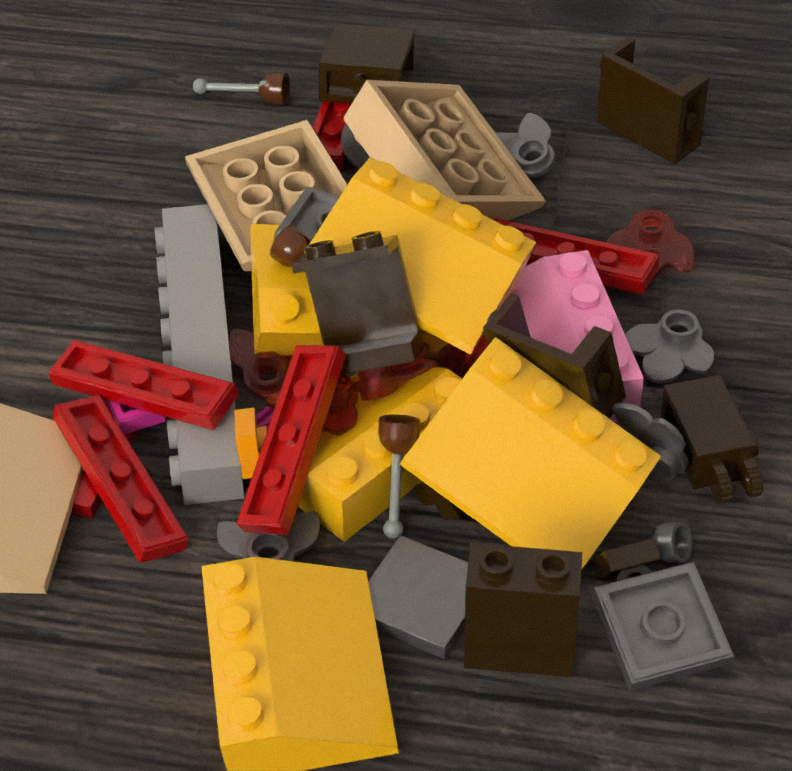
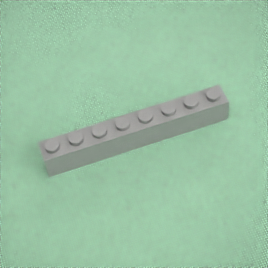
M208 204L163 208V227H155L157 254L165 253V256L156 257L159 284L167 283V287H158L161 315L169 314V318L160 319L163 347L171 346V351H162L163 364L233 383L217 220ZM235 401L215 430L176 419L167 420L169 448L178 449V455L169 456L172 486L182 485L184 505L245 499L241 464L235 439Z

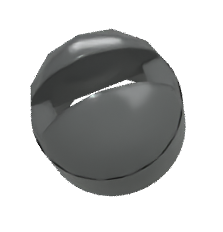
M683 521L664 522L654 527L650 539L655 538L660 555L659 561L665 563H685L688 561L692 552V535L688 525Z

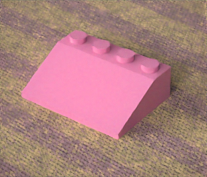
M584 250L542 257L526 266L512 294L520 297L531 338L572 354L594 326L612 332L626 394L622 403L641 407L644 377L589 251ZM485 334L472 354H468L471 365L476 362L488 347ZM613 413L609 419L616 423L618 421Z

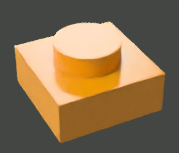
M254 407L234 410L235 439L243 479L252 478L268 430L267 425L257 426Z

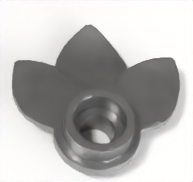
M527 113L520 123L518 133L495 132L529 178L540 177L549 172L554 166L555 154L553 148L549 145L552 131L549 125L538 115Z
M686 310L669 311L663 315L657 324H638L625 334L633 354L643 357L642 368L644 376L652 383L665 384L673 382L681 376L685 368L695 373L706 374L714 361V351L702 339L703 332L697 317Z
M629 403L614 404L612 411L620 427L661 456L650 472L651 475L663 480H673L677 474L685 471L689 460L684 453V438L676 427L663 418L653 419L646 410Z
M315 511L294 516L289 535L244 532L236 524L237 522H219L217 539L218 544L226 554L238 559L262 557L294 562L296 556L310 550L316 543L320 532L319 518Z

